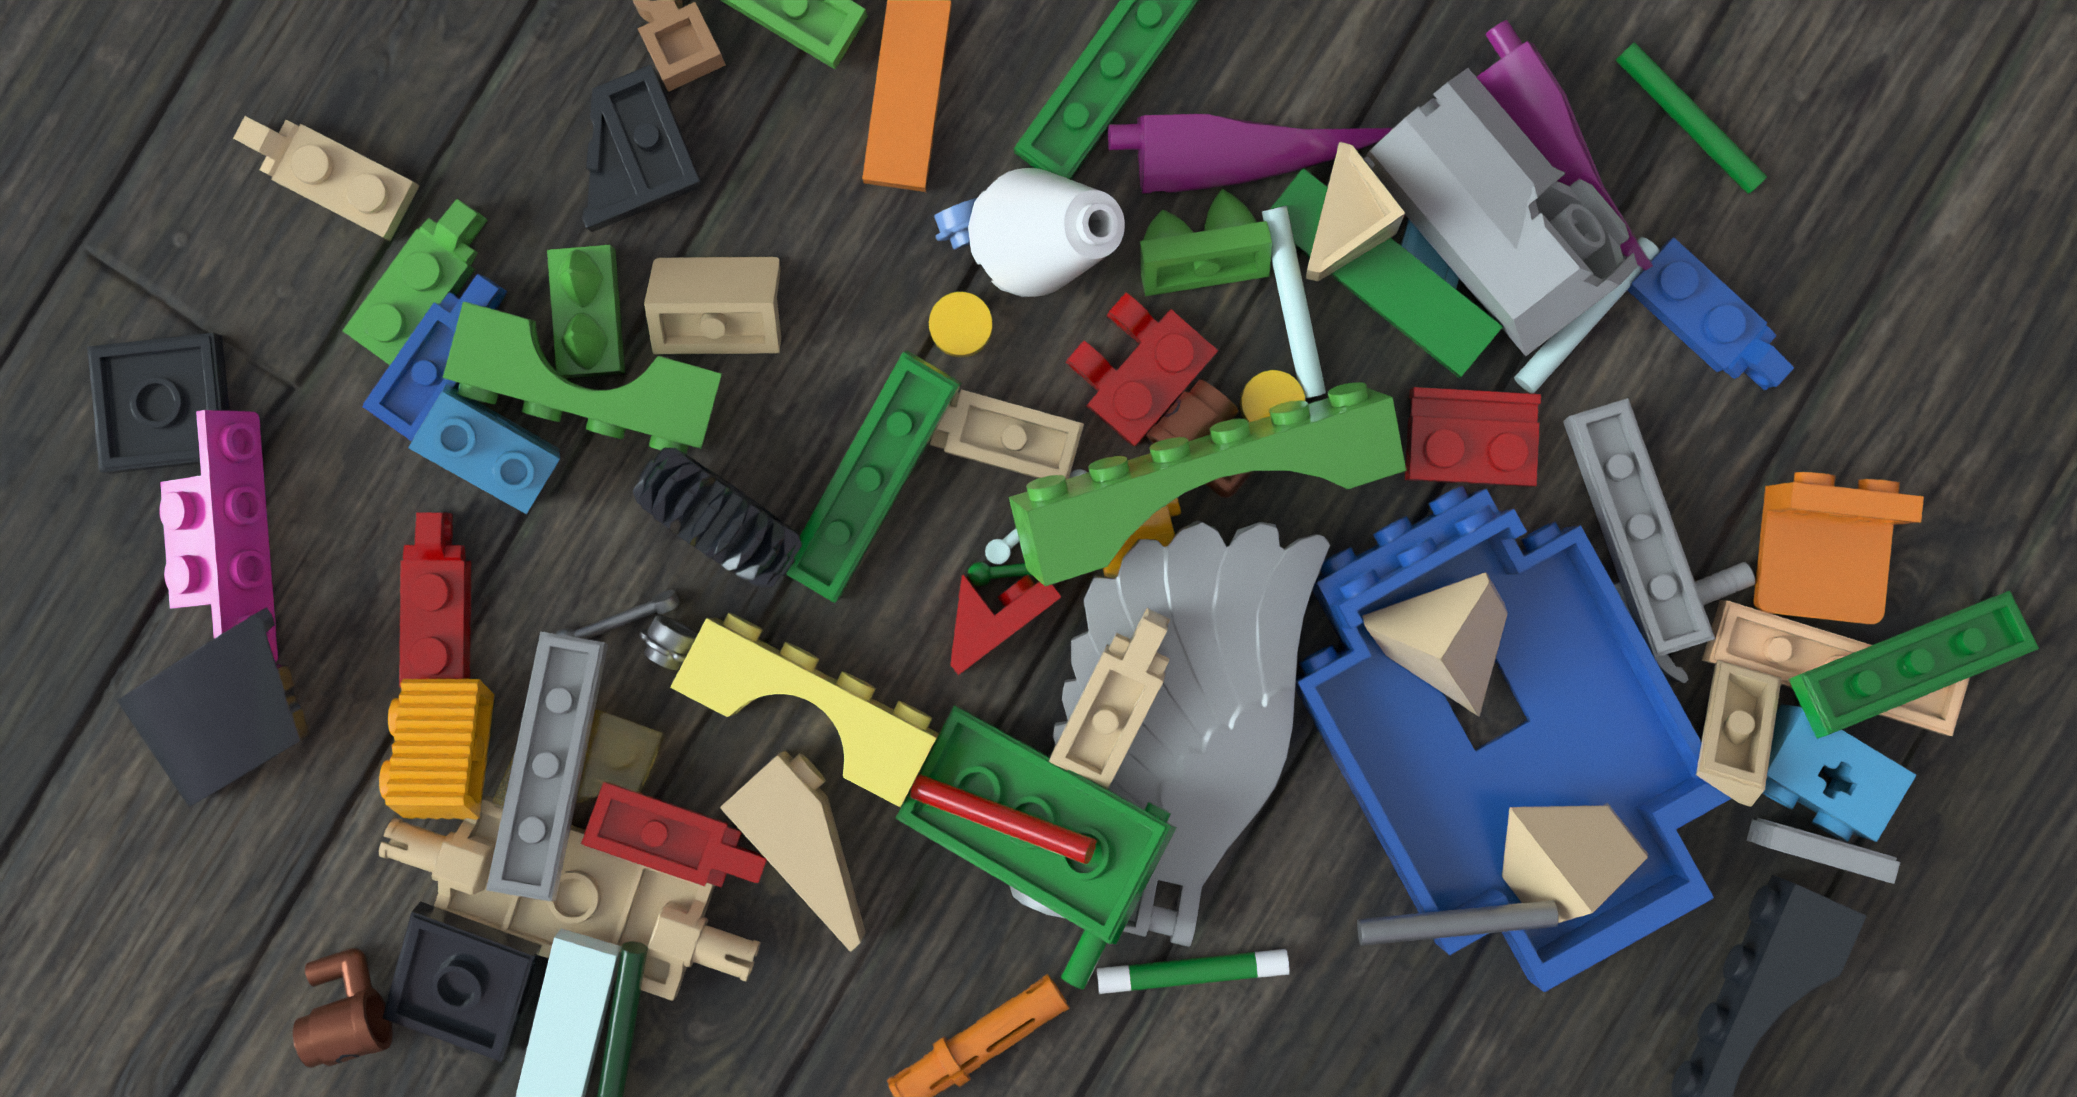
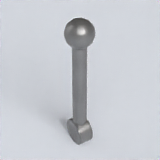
M675 590L664 591L647 603L575 631L564 628L556 634L589 639L653 613L662 614L675 609L680 604Z

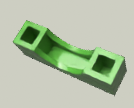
M464 301L443 375L444 379L459 382L457 394L470 399L496 404L498 395L503 394L524 400L521 412L560 422L562 412H569L588 418L586 430L623 439L627 428L651 435L649 447L662 450L664 447L677 448L687 454L689 446L700 449L703 446L722 373L658 356L641 376L625 386L611 390L585 388L564 378L548 362L539 343L536 321Z

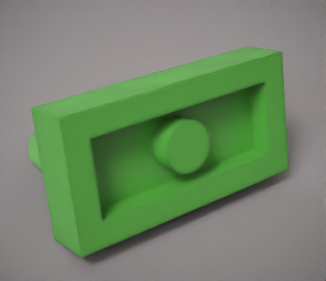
M1224 189L1219 192L1211 204L1206 218L1205 231L1194 233L1177 216L1166 210L1160 211L1147 228L1143 241H1140L1141 278L1145 296L1269 277L1272 240L1267 221L1256 222L1248 208L1238 198Z
M611 245L547 250L556 371L564 378L624 374L625 365L615 248Z

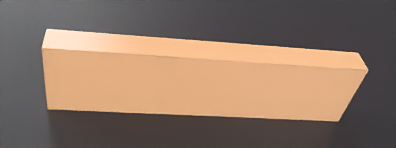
M1720 600L1712 625L1715 639L1707 641L1702 661L1715 664L1717 660L1781 677V685L1792 688L1788 679L1872 645L1731 601ZM1970 677L1879 715L1938 734L1953 736Z

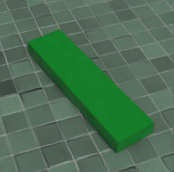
M1120 0L1016 144L1014 154L1034 168L1046 170L1072 180L1108 130L1109 124L1114 122L1201 0Z
M1303 168L1270 209L1287 206L1295 247L1310 259L1328 187ZM1392 238L1387 239L1330 274L1459 379L1503 327Z
M908 350L902 353L799 537L802 547L794 557L796 561L786 575L834 603L840 599L957 394L962 382Z
M2007 591L1788 680L1816 738L1819 739L2038 650L2039 647L2011 592Z

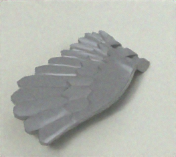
M1197 520L1179 529L1169 546L1164 547L1158 540L1138 539L1123 557L1118 576L1115 579L1094 576L1083 599L1089 630L1073 637L1071 640V664L1076 679L1065 680L1062 691V702L1067 720H1069L1106 645L1110 646L1116 632L1131 639L1146 608L1170 619L1167 626L1168 630L1157 650L1158 653L1170 658L1164 671L1166 673L1164 682L1108 789L1145 809L1148 802H1151L1169 811L1171 816L1168 823L1177 828L1123 932L1146 937L1148 931L1171 936V943L1190 947L1197 922L1202 886L1225 852L1258 813L1274 790L1287 758L1293 728L1297 652L1303 617L1311 591L1330 547L1329 541L1324 536L1315 534L1300 538L1283 549L1279 544V532L1276 525L1258 522L1238 529L1230 545L1226 547L1215 527ZM1068 721L1055 723L1053 736L1055 744H1057ZM1158 880L1181 885L1176 910L1153 905ZM1010 886L1012 896L1021 904L1046 915L1064 918Z

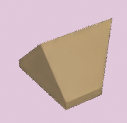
M1339 142L1307 268L1306 279L1320 281L1396 235L1405 212L1353 145Z
M1486 572L1363 615L1366 629L1387 657L1480 717L1508 615L1504 601Z
M1608 803L1603 806L1509 808L1502 878L1522 903L1554 900L1558 911V923L1592 914L1648 858V853Z

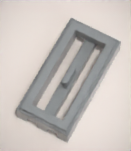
M1758 817L1757 820L1752 819L1747 841L1770 849L1892 884L1895 883L1900 862L1896 861V857Z

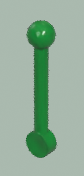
M976 562L969 567L967 576L973 585L982 587L987 585L991 579L1032 574L1027 571L1025 563L990 567L984 562Z

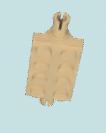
M483 795L480 818L476 820L464 819L457 832L451 831L447 836L403 822L402 819L396 817L391 820L385 830L384 837L391 840L389 843L381 842L379 856L386 859L391 858L432 872V880L438 881V896L434 904L435 907L541 945L540 956L549 958L554 937L561 928L619 946L629 941L643 943L648 947L641 990L671 1001L677 997L687 967L690 968L693 962L739 977L740 980L747 982L755 963L753 959L758 954L761 942L751 941L707 925L708 919L704 918L715 885L706 883L704 887L581 844V841L586 831L585 829L571 825L556 901L552 902L486 890L505 803L503 801Z

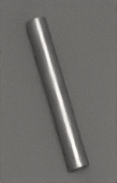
M1550 900L1358 919L1357 929L1360 945L1364 946L1557 927L1558 911L1555 901Z

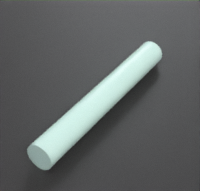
M1287 206L1262 211L1263 221L1268 223L1272 240L1271 259L1297 381L1304 391L1305 398L1325 394V385Z
M1640 237L1638 239L1646 255L1652 261L1660 252L1658 247L1647 238ZM1638 266L1621 285L1549 338L1514 377L1515 381L1524 390L1534 394L1628 290L1632 281L1643 269Z

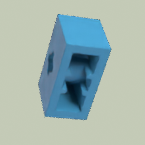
M446 384L408 448L527 514L559 462L560 448L478 401L458 395L457 389Z
M1781 704L1776 713L1766 785L1762 794L1790 809H1793L1795 804L1799 802L1817 813L1812 821L1815 826L1844 842H1848L1852 835L1877 842L1912 784L1916 774L1843 730L1817 739L1802 707ZM1822 767H1825L1824 773L1832 778L1827 788L1824 779L1818 776Z

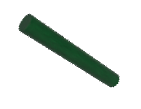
M625 942L621 947L597 1097H623L648 951V947L640 942Z

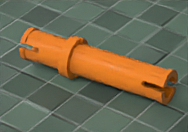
M1046 974L1028 989L985 1015L963 1032L958 1033L949 1040L944 1036L933 1043L934 1050L910 1067L887 1079L888 1086L894 1097H934L953 1084L961 1087L971 1080L970 1073L981 1067L982 1064L1028 1036L1047 1021L1067 1011L1070 1007L1051 976Z

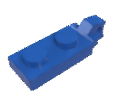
M1675 238L1668 240L1651 261L1653 267L1646 271L1643 269L1632 281L1627 291L1716 372L1723 370L1734 379L1744 372L1763 390L1777 387L1794 367L1774 346L1770 345L1776 334L1766 326L1767 322L1678 240Z
M477 274L461 298L449 292L440 304L434 302L367 397L362 407L412 441L444 386L448 384L457 390L459 388V382L444 379L443 375L463 301L497 310L508 292L488 277Z

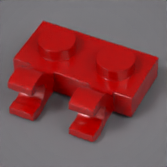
M1126 292L1106 316L1139 344L1117 371L1086 341H1083L1065 363L1098 391L1086 406L1134 447L1218 350L1172 309L1157 322L1138 301Z

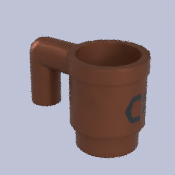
M1199 380L1189 393L1183 392L1160 422L1154 425L1146 436L1153 444L1175 437H1184L1188 441L1211 435L1210 427L1223 421L1232 420L1239 410L1219 390L1209 383ZM1253 471L1218 478L1206 483V485L1223 498L1232 497Z
M350 948L306 963L305 974L311 986L315 987L343 977L347 998L314 1008L309 1015L295 1020L293 1040L297 1054L303 1064L309 1068L322 1064L330 1067L369 1053L374 1054L388 1049L392 1043V1023L382 1018L386 1004L378 991L372 988L365 954L360 949Z

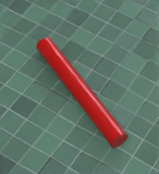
M921 774L917 776L912 785L911 798L1084 864H1088L1094 854L1096 840Z

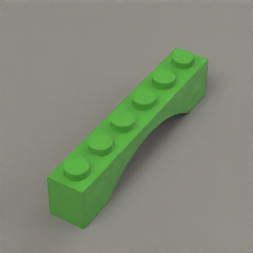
M1365 383L1343 384L1328 391L1329 398L1311 404L1302 400L1281 403L1270 408L1269 417L1253 422H1248L1246 419L1223 421L1210 427L1211 435L1188 441L1184 437H1175L1158 441L1149 447V454L1127 460L1125 456H1113L1097 460L1088 466V473L1066 479L1063 475H1051L1033 480L1027 484V492L1009 497L1026 569L1044 586H1049L1108 567L1126 540L1155 512L1183 493L1218 478L1250 471H1293L1321 477L1346 489H1351L1406 471L1393 397L1369 389Z

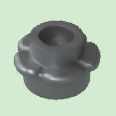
M660 615L655 616L649 630L641 629L639 634L640 638L646 641L647 645L644 655L653 662L671 670L679 669L698 635L684 624Z

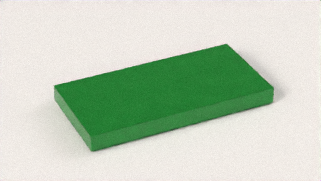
M954 706L918 775L927 776L1095 839L1096 848L1088 864L1078 862L911 798V789L895 819L1108 944H1117L1177 827L1113 791L1071 770H1065L1050 763L1048 755L965 709Z

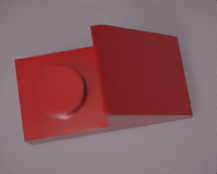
M963 574L955 624L951 667L957 675L962 673L1061 598L1060 594L1053 585L1044 586L1041 582L1035 584L1031 577L1026 575L998 596V599L1005 608L995 615L968 577Z

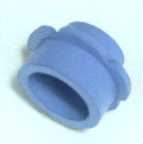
M977 198L962 202L934 215L940 231L935 236L937 241L950 239L954 250L970 245L968 226L974 202Z

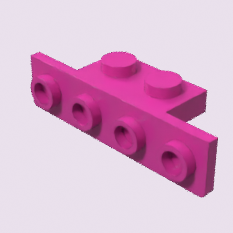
M196 411L201 476L160 482L162 497L160 518L164 525L167 562L164 576L169 589L170 609L211 605L214 638L266 607L272 614L275 622L260 419L256 412ZM274 625L266 635L274 660L277 662L276 625Z

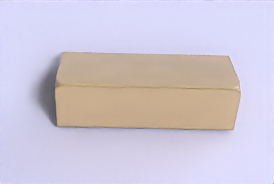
M1717 660L1713 672L1696 775L1738 803L1751 807L1765 790L1782 678Z

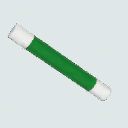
M1286 949L1097 968L1099 994L1289 975V961Z

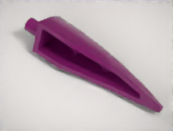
M1508 20L1499 23L1485 35L1501 60L1476 78L1551 166L1565 172L1557 180L1558 182L1569 187L1578 179L1591 184L1626 225L1629 239L1620 245L1622 254L1628 257L1634 252L1637 265L1645 271L1653 267L1652 262L1604 187L1567 95L1534 43L1529 41L1522 43Z
M1210 114L1143 115L1137 118V124H1109L1108 145L1109 150H1138L1139 178L1142 194H1150L1153 191L1170 193L1242 184L1295 172L1335 159L1339 142L1353 145L1358 151L1378 143L1393 128L1299 129Z

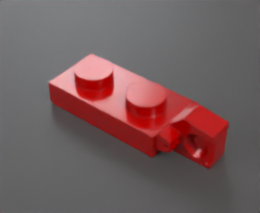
M417 512L415 545H404V561H401L399 688H401L400 683L403 679H470L471 561H466L464 545H453L452 513Z
M608 781L603 782L581 844L704 887L706 883L722 887L727 873L758 884L767 863V859L762 854L737 845L742 832L727 826V822Z

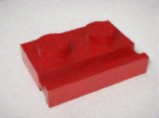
M1419 387L1410 389L1409 399H1411L1410 417L1408 418L1405 480L1515 487L1536 486L1540 423H1537L1538 405L1541 404V394Z

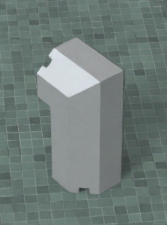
M1467 68L1433 94L1437 98L1436 100L1433 98L1421 108L1418 106L1367 153L1364 161L1403 209L1408 219L1493 319L1503 326L1502 329L1522 353L1527 356L1621 285L1638 266L1634 252L1623 259L1620 245L1629 239L1626 225L1591 184L1580 179L1570 187L1558 182L1557 180L1565 172L1551 166L1470 69Z

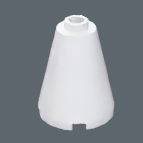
M1022 168L1006 172L998 177L986 191H982L974 202L968 229L971 253L977 264H982L987 274L994 280L991 282L1002 291L1021 297H1036L1059 290L1115 251L1123 238L1125 222L1119 204L1109 194L1046 170Z

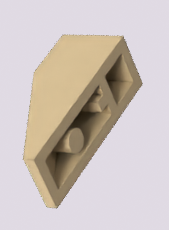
M784 750L720 808L851 952L861 943L866 932L829 799L820 788L825 779L813 763L803 754L799 753L793 759Z

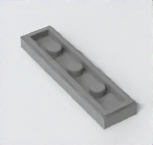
M1627 398L1568 416L1563 420L1577 463L1633 620L1654 658L1714 640L1715 637L1629 399Z
M540 632L487 883V891L551 902L556 901L608 644L604 642Z

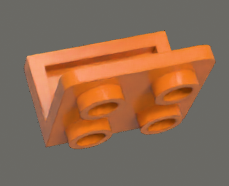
M1795 472L1794 482L1765 486L1754 591L1755 607L1760 611L1770 614L1860 624L1879 623L1885 613L1893 525L1921 523L1924 496L1899 494L1900 483L1887 480L1860 479L1858 480L1857 489L1835 487V475L1813 472Z

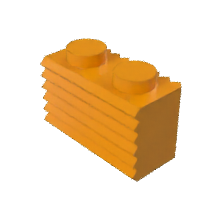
M403 679L400 683L401 693L399 698H394L391 701L388 711V727L395 741L392 744L393 754L390 760L384 761L380 770L379 788L381 796L385 799V803L389 808L407 819H479L494 693L480 679Z

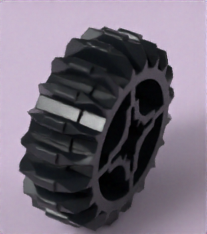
M664 447L654 460L651 459L639 476L641 479L635 486L633 494L636 502L642 506V509L653 515L654 519L684 539L689 545L695 547L709 559L716 561L743 580H747L760 588H772L781 575L785 576L796 561L794 557L802 547L796 531L743 491L683 451H679L677 448Z

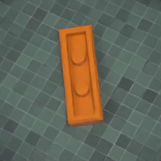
M887 0L862 177L864 184L926 192L952 10L950 0Z

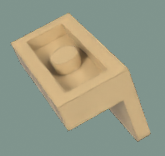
M689 257L655 259L644 302L653 354L779 353L781 345V329L777 303L781 271L779 258Z

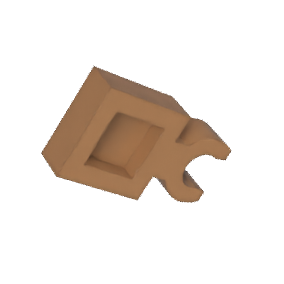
M632 0L639 15L647 22H650L637 29L668 92L725 66L722 55L696 2L682 8L683 0Z

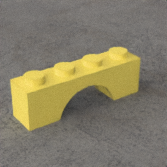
M728 613L724 621L718 618H706L670 688L726 717L737 714L752 701L766 695L787 694L810 701L826 713L838 730L844 751L843 778L901 807L939 735L936 731L928 728L932 717L901 701H898L894 710L871 698L876 688L851 674L842 671L838 680L816 670L815 667L819 659L793 644L785 642L780 651L758 639L763 630L735 614Z

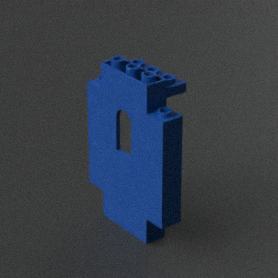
M1463 485L1428 503L1433 514L1411 525L1409 519L1405 516L1375 532L1373 536L1378 544L1357 556L1352 548L1349 547L1323 561L1320 569L1322 575L1317 577L1312 591L1344 649L1337 653L1333 645H1329L1302 659L1299 665L1303 672L1296 675L1295 690L1419 913L1522 903L1502 878L1510 807L1603 806L1606 803L1611 806L1648 853V858L1592 914L1558 923L1557 927L1502 932L1527 979L1541 991L1546 992L1714 898L1676 829L1732 798L1696 775L1701 740L1581 525L1559 529L1555 521L1523 537L1521 541L1526 549L1521 551L1515 539L1527 531L1515 509L1499 511L1487 489L1467 494ZM1486 572L1504 601L1508 613L1495 662L1525 714L1527 721L1474 750L1444 694L1387 657L1366 629L1363 615ZM1487 934L1436 938L1434 941L1448 955H1451Z

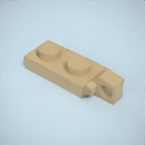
M245 116L233 138L266 156L259 170L272 176L271 180L391 241L419 188L418 184L302 124L298 126L288 120H285L281 130L277 133Z
M961 389L960 393L957 392L935 430L930 445L944 449V453L1034 478L1063 475L1066 479H1069L1084 424Z
M1146 608L1131 639L1116 632L1110 646L1106 645L1050 756V763L1062 769L1071 770L1106 789L1109 788L1164 682L1166 674L1164 671L1170 658L1158 653L1157 650L1168 630L1169 618Z

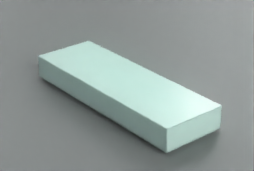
M562 928L556 934L549 956L516 1097L586 1096L622 946Z

